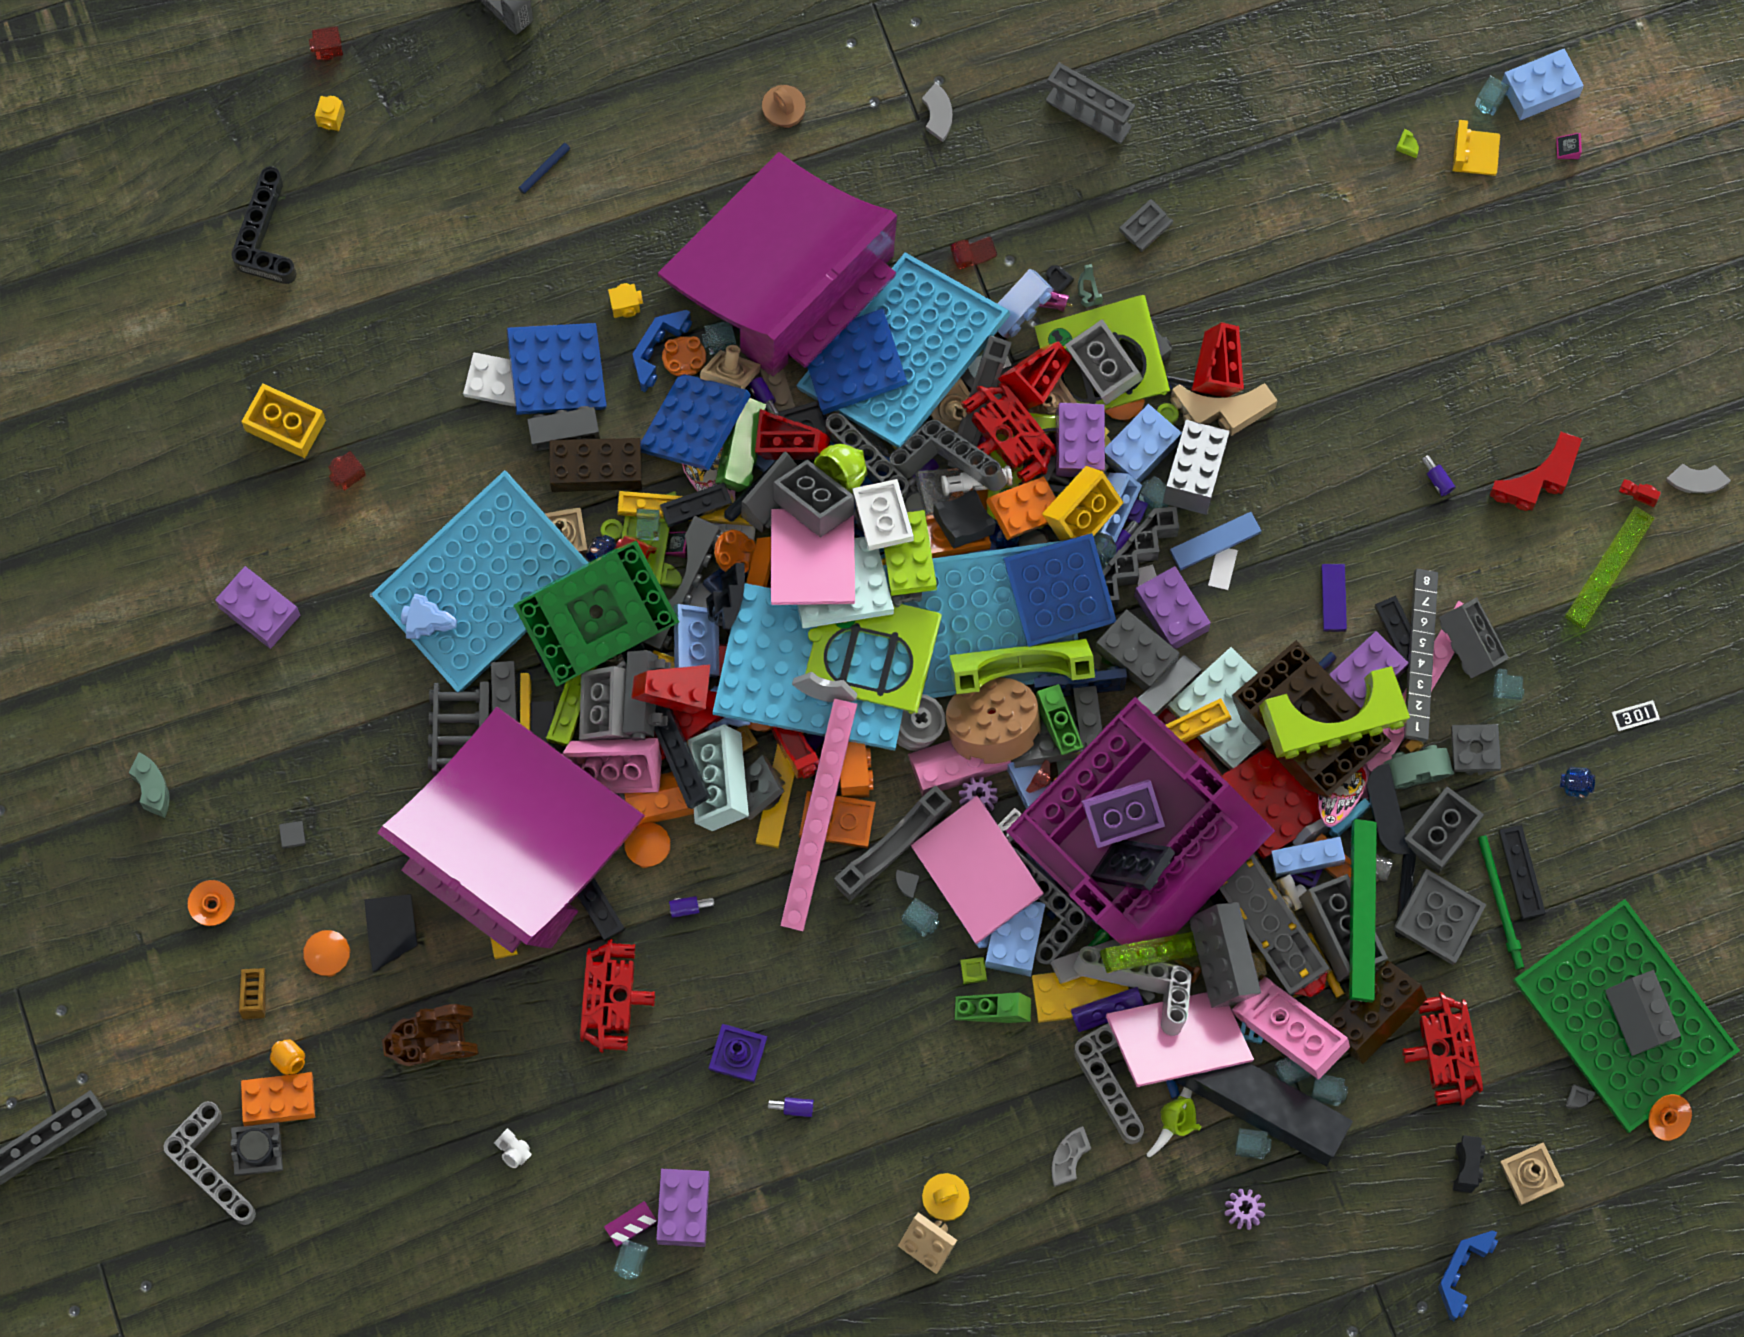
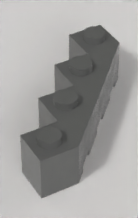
M1177 507L1153 509L1147 519L1135 530L1126 544L1114 555L1103 570L1113 608H1118L1119 604L1118 586L1138 584V562L1158 560V539L1178 536Z

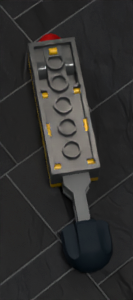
M1252 854L1219 889L1229 903L1239 902L1246 930L1288 993L1294 998L1298 995L1313 997L1325 989L1327 975L1333 971L1257 857Z

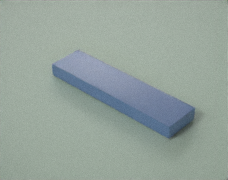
M1249 512L1171 548L1170 553L1181 571L1261 534V529L1252 512Z

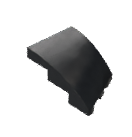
M735 563L722 574V592H713L706 598L708 620L718 626H723V629H730L741 607L745 585L744 563Z
M411 894L364 899L373 972L379 971L381 967L391 961H395L405 952H409L418 946Z

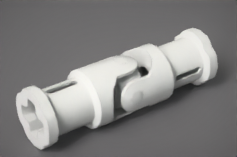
M1007 465L1002 471L1007 480L1006 484L1011 486L1012 473L1010 466ZM965 472L960 473L958 476H941L944 496L959 491L967 493L971 488L976 491L988 489Z

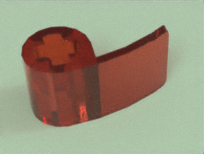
M991 236L969 244L968 240H961L950 246L958 269L968 268L997 256Z

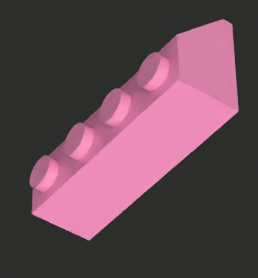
M645 738V740L570 741L562 755L614 793L659 791L662 757L658 738Z
M951 741L908 754L922 797L935 785L941 791L963 785L964 782L969 783L972 777L978 780L980 777L984 778L1006 771L1008 764L1011 763L1010 760L997 764H984L983 759L974 757L968 760L954 749Z

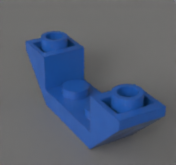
M683 310L655 317L634 350L633 361L641 391L646 392L648 387L652 388L658 378L656 366L647 362L654 352L652 348L656 342H661L665 335L664 330L677 337H681L683 332L687 333L692 325L690 311Z
M1492 1230L1462 1240L1458 1244L1438 1286L1450 1320L1455 1321L1458 1316L1462 1318L1468 1307V1304L1464 1303L1467 1296L1450 1288V1286L1455 1288L1460 1278V1274L1457 1271L1460 1265H1466L1471 1253L1467 1252V1250L1482 1257H1485L1488 1252L1492 1254L1498 1243V1240L1494 1239L1497 1232Z

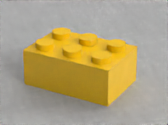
M262 384L241 422L246 432L306 458L326 419L322 410Z
M1085 466L1042 515L1059 540L1063 541L1090 533L1094 536L1124 502L1103 471Z

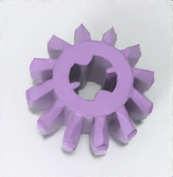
M972 777L970 778V784L963 783L962 787L964 790L959 791V796L962 797L959 803L960 805H965L977 793L982 794L980 800L988 810L993 811L994 805L992 803L998 802V797L994 796L997 793V788H991V781H987L984 784L983 777H980L977 783Z
M1239 1189L1238 1196L1234 1193L1230 1194L1232 1201H1226L1225 1206L1230 1208L1225 1211V1216L1233 1215L1229 1223L1233 1224L1237 1220L1239 1222L1237 1229H1241L1243 1223H1245L1247 1230H1250L1252 1227L1251 1222L1258 1226L1260 1221L1257 1217L1263 1218L1265 1215L1263 1211H1260V1209L1265 1207V1203H1257L1261 1196L1258 1194L1252 1198L1253 1190L1251 1189L1248 1190L1247 1196L1244 1195L1243 1189ZM1242 1204H1245L1246 1208L1250 1207L1248 1214H1243L1244 1211L1240 1212Z

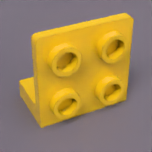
M1459 120L1455 134L1452 171L1495 176L1498 169L1500 134L1471 131V129H1467L1468 121Z

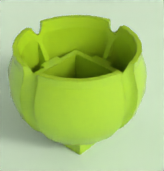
M845 444L828 446L814 460L816 467L851 494L853 493V488L860 487L865 476L868 475L863 450L855 449Z

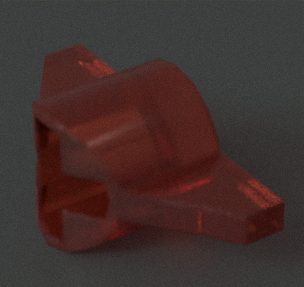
M1048 760L1044 761L1025 791L1031 793L1051 784L1050 762Z

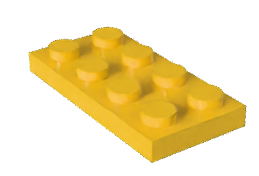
M1055 972L1032 975L1038 1023L1073 1019L1071 1009L1129 990L1128 986L1084 976L1060 984Z

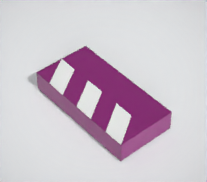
M644 1201L605 1225L604 1228L615 1246L619 1247L657 1223V1220Z

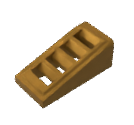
M265 968L241 969L239 1013L242 1019L265 1018ZM259 978V981L247 982V979ZM247 988H259V990H247ZM258 997L257 1000H247V998Z

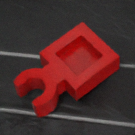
M1624 479L1619 489L1620 493L1631 495L1634 500L1655 507L1661 494L1652 485L1639 484L1638 486Z

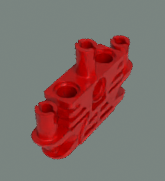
M1001 382L999 387L995 388L977 386V392L961 402L963 409L967 408L965 411L967 414H971L982 404H987L985 408H981L979 413H974L972 417L973 424L986 439L977 448L987 455L996 451L1005 464L1010 466L1012 472H1015L1017 467H1022L1024 462L1027 463L1031 460V464L1017 472L1019 480L1023 478L1021 481L1023 484L1028 483L1040 473L1046 475L1051 455L1055 456L1057 450L1042 428L1006 384ZM1001 393L1002 398L998 400L994 395ZM1002 434L1007 440L1000 441L996 438V435ZM1041 449L1046 451L1043 456L1039 453Z
M612 939L594 951L588 948L586 957L580 1041L588 1040L592 1045L598 1047L601 1053H604V1049L627 1051L628 1036L605 1035V1033H612V1030H615L616 1033L621 1034L622 1030L625 1034H629L631 1005H655V991H633L634 962L629 961V964H626L625 960H621L620 963H617V960H611L612 957L635 959V944H614ZM604 955L603 962H593V958ZM611 967V980L607 981L608 968ZM607 989H610L611 1003H606ZM619 992H624L627 994V997L624 1001L619 1002L614 999L615 995ZM605 1011H608L607 1026L604 1025ZM588 1029H598V1037L588 1033Z
M1439 992V997L1427 998L1417 1009L1419 1014L1441 1010V1013L1436 1017L1432 1014L1428 1018L1425 1015L1419 1019L1424 1046L1402 1048V1055L1405 1056L1403 1060L1404 1063L1427 1060L1432 1089L1437 1088L1438 1085L1440 1087H1445L1447 1084L1449 1086L1456 1085L1454 1089L1434 1091L1435 1099L1437 1098L1435 1101L1437 1106L1456 1102L1463 1106L1465 1100L1471 1097L1474 1092L1478 1091L1481 1093L1483 1091L1471 1021L1465 999L1458 1002ZM1450 1008L1460 1009V1013L1452 1014ZM1447 1042H1449V1044H1450V1049H1451V1054H1452V1056H1448V1057H1447V1055H1448V1053H1449V1045H1448ZM1439 1046L1443 1050V1055H1435L1432 1052V1047ZM1472 1080L1474 1084L1465 1088V1081Z

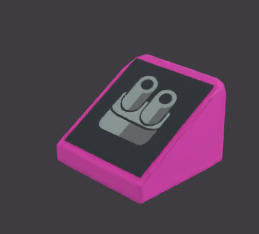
M1581 133L1556 138L1557 159L1580 158L1582 153Z
M669 532L666 555L686 558V532Z

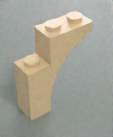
M1265 383L1250 392L1228 398L1202 396L1187 390L1179 384L1172 389L1170 398L1177 410L1180 409L1183 413L1184 421L1190 420L1209 425L1219 419L1220 427L1230 431L1229 434L1231 436L1276 409L1277 399Z

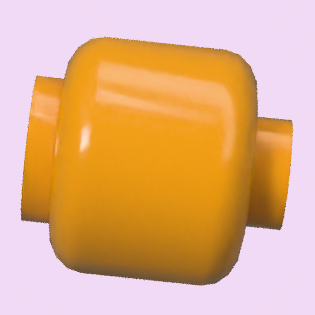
M290 1039L283 1040L273 1045L270 1061L281 1073L285 1075L296 1074L303 1068L305 1053L294 1041Z

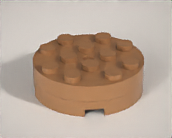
M999 677L988 681L981 686L980 692L955 694L946 709V722L950 741L954 749L968 760H971V757L983 759L984 764L1003 763L1023 755L1034 745L1033 740L1037 733L1040 734L1041 732L1040 714L1034 693L1025 684L1010 678Z

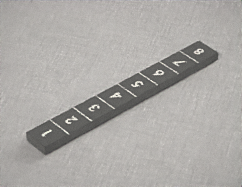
M1416 568L1413 580L1406 707L1410 718L1404 724V738L1426 742L1429 737L1438 572Z

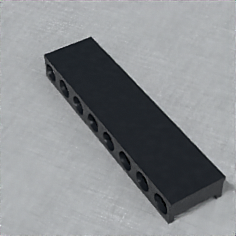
M1251 1063L1172 1079L1326 1167L1331 1158L1334 1157L1353 1122L1351 1119Z

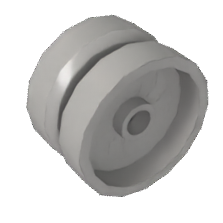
M922 694L918 713L909 714L908 711L903 710L897 740L899 746L907 750L919 751L929 747L941 735L945 727V713L936 699Z

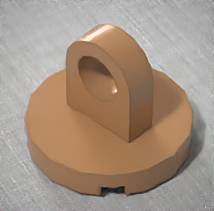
M778 85L771 88L765 94L762 101L763 115L773 126L790 128L797 125L803 119L806 110L805 98L795 87Z

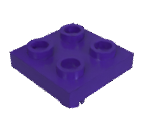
M722 1024L709 1070L754 1083L767 1042V1036Z

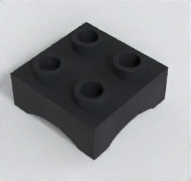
M975 489L957 499L934 504L933 516L953 549L993 535L995 532L996 523L986 512Z
M1463 1135L1461 1142L1457 1143L1456 1153L1459 1158L1460 1168L1458 1176L1453 1182V1191L1472 1193L1479 1186V1183H1482L1483 1169L1479 1168L1481 1159H1484L1485 1145H1481L1482 1138Z

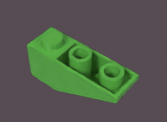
M1060 685L1037 691L1035 697L1040 716L1060 754L1065 755L1083 749V744Z
M1019 992L958 996L955 1001V1020L1001 1023L1030 1022L1031 998Z

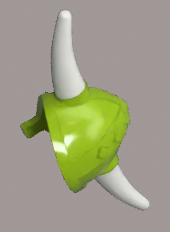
M1184 1087L1177 1099L1167 1103L1161 1109V1120L1164 1126L1158 1140L1147 1153V1157L1157 1153L1174 1134L1185 1136L1193 1130L1201 1129V1125L1196 1124L1195 1105L1191 1099L1192 1091Z

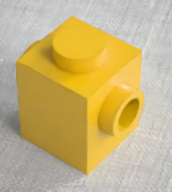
M320 96L315 113L318 127L339 131L345 114L342 100L335 96Z
M624 283L618 285L617 288L608 289L614 318L621 316L628 318L635 316L636 313H640L639 305L643 304L641 291H636L635 284Z

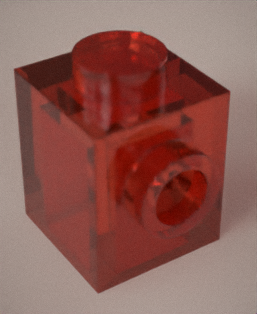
M338 26L312 30L313 39H309L311 52H315L317 59L330 60L333 57L343 55Z
M351 451L343 456L336 457L332 460L331 465L328 466L331 473L329 475L330 480L336 487L340 485L344 491L366 476L364 467Z

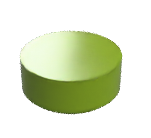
M1165 403L1158 407L1157 412L1172 425L1177 422L1179 412L1173 404Z
M609 519L602 524L601 535L606 542L616 543L622 538L623 526L618 520Z

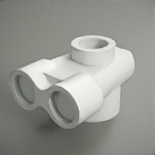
M1290 874L1274 881L1292 911L1303 907L1299 897L1307 890L1302 884L1295 886V882Z
M507 1128L494 1144L500 1150L505 1151L502 1155L504 1162L508 1166L516 1168L519 1164L522 1165L532 1154L529 1152V1145L523 1140L518 1141L514 1137L515 1135Z

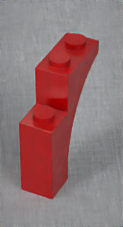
M1560 432L1553 451L1538 468L1519 478L1503 481L1495 480L1489 496L1494 497V500L1497 502H1508L1514 504L1520 510L1532 511L1541 487L1552 494H1563L1582 439Z
M770 726L796 778L803 777V779H807L815 775L819 759L815 751L807 743L802 732Z

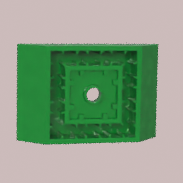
M637 540L616 548L532 592L513 605L556 686L679 623ZM593 605H599L603 609L602 615L598 618L592 617L589 613Z

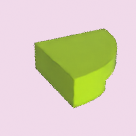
M1404 129L1396 151L1417 158L1419 151L1417 141L1410 131Z
M664 563L661 586L678 589L683 580L681 574L672 565Z

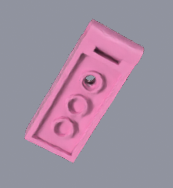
M1263 977L1259 981L1261 993L1239 1002L1232 1009L1233 1014L1240 1021L1244 1022L1248 1028L1319 1080L1350 1048L1348 1038L1275 985L1270 979Z

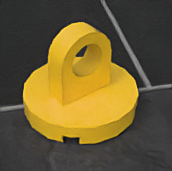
M949 1173L938 1174L929 1179L924 1186L922 1194L923 1206L927 1213L935 1219L944 1222L953 1221L962 1216L968 1207L970 1199L969 1191L964 1181L958 1176Z

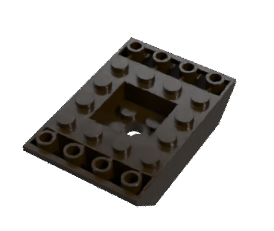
M1297 640L1232 694L1241 721L1275 757L1276 754L1259 705L1266 699L1287 694L1292 705L1301 714L1322 723L1343 722L1353 718L1361 710ZM1383 732L1375 736H1370L1368 733L1362 735L1361 739L1349 742L1346 739L1334 747L1328 748L1327 745L1320 746L1318 751L1307 753L1305 750L1299 752L1298 756L1286 759L1285 756L1276 757V759L1304 789L1327 798L1386 747L1391 740Z

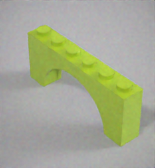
M1086 639L949 655L951 678L956 694L980 692L981 686L988 681L1006 675L1025 672L1059 673L1070 677L1071 680L1095 678L1093 654Z
M1392 666L1371 671L1364 677L1366 685L1364 704L1356 716L1343 722L1322 723L1309 719L1292 705L1287 694L1269 698L1262 702L1259 708L1276 757L1285 756L1286 759L1298 756L1299 752L1305 750L1307 753L1318 751L1320 746L1327 745L1330 748L1341 744L1342 740L1348 739L1349 742L1361 739L1364 734L1369 733L1370 736H1375L1382 733L1383 729L1390 728L1393 731L1404 727V723L1410 716Z

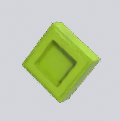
M984 957L960 960L963 984L987 981Z

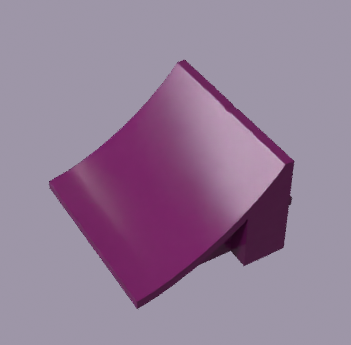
M778 152L658 272V277L707 311L740 328V351L753 362L760 364V368L768 375L770 374L774 377L786 367L789 355L806 368L896 276V272L887 263L894 256L897 215L890 209L872 205L829 185Z
M1134 697L1020 815L1006 832L1069 893V896L1098 925L1133 956L1151 960L1275 830L1202 758H1199L1144 704ZM1149 779L1152 783L1165 827L1125 840L1170 847L1175 854L1171 858L1169 866L1163 870L1157 884L1150 891L1096 882L1090 875L1111 844L1100 848L1095 846L1081 801Z
M496 707L445 767L408 804L380 828L378 834L410 857L401 871L509 952L514 953L521 942L531 946L553 948L578 913V910L570 905L572 900L608 862L645 815L499 707Z

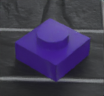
M1136 499L1126 521L1130 523L1136 521L1140 525L1148 503Z

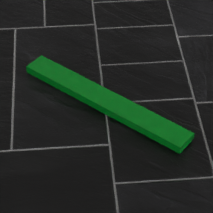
M1354 819L1352 821L1349 1000L1372 1003L1375 999L1377 822Z

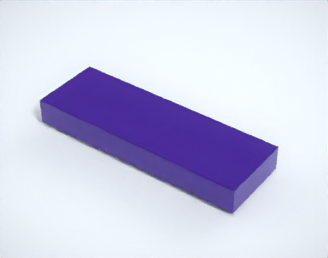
M1322 564L1323 632H1346L1345 564Z
M1138 987L1073 1008L1071 1013L1078 1032L1108 1023L1106 1018L1108 1013L1144 1006Z

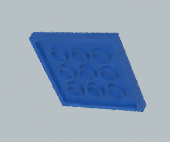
M883 308L854 318L807 366L823 415L908 384Z
M596 323L507 328L516 415L554 413L560 410L569 412L581 406L594 407L595 410L606 409Z
M686 374L677 377L641 441L642 453L709 471L751 394L745 389L714 381H705Z
M1092 533L1003 558L1028 647L1116 622Z

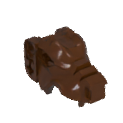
M450 1004L434 1009H420L416 1012L415 1017L398 1021L382 1040L384 1056L392 1058L399 1064L413 1066L427 1063L431 1060H450L478 1055V1045L465 1042L463 1023L469 1022V1019L473 1018L472 1007Z

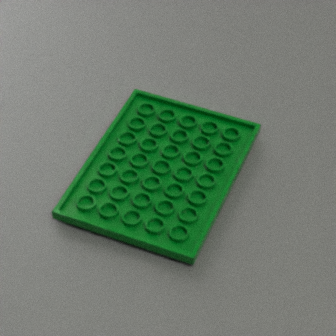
M1625 899L1513 980L1627 1133L1649 1118L1651 1108L1660 1098L1670 1094L1680 1096L1740 1051ZM1654 970L1681 1036L1672 1042L1631 1056L1604 990Z

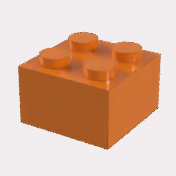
M848 742L840 776L841 797L854 799L868 798L869 790H873V772L868 770V768H871L870 748L865 747V744Z

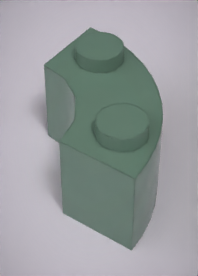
M1430 745L1423 748L1422 751L1405 754V752L1395 753L1392 755V759L1384 762V764L1389 763L1395 789H1406L1423 783L1438 782L1454 774L1447 748H1437V745Z
M138 753L129 774L135 782L141 785L140 804L144 810L165 818L169 807V790L166 781L155 763L144 754Z

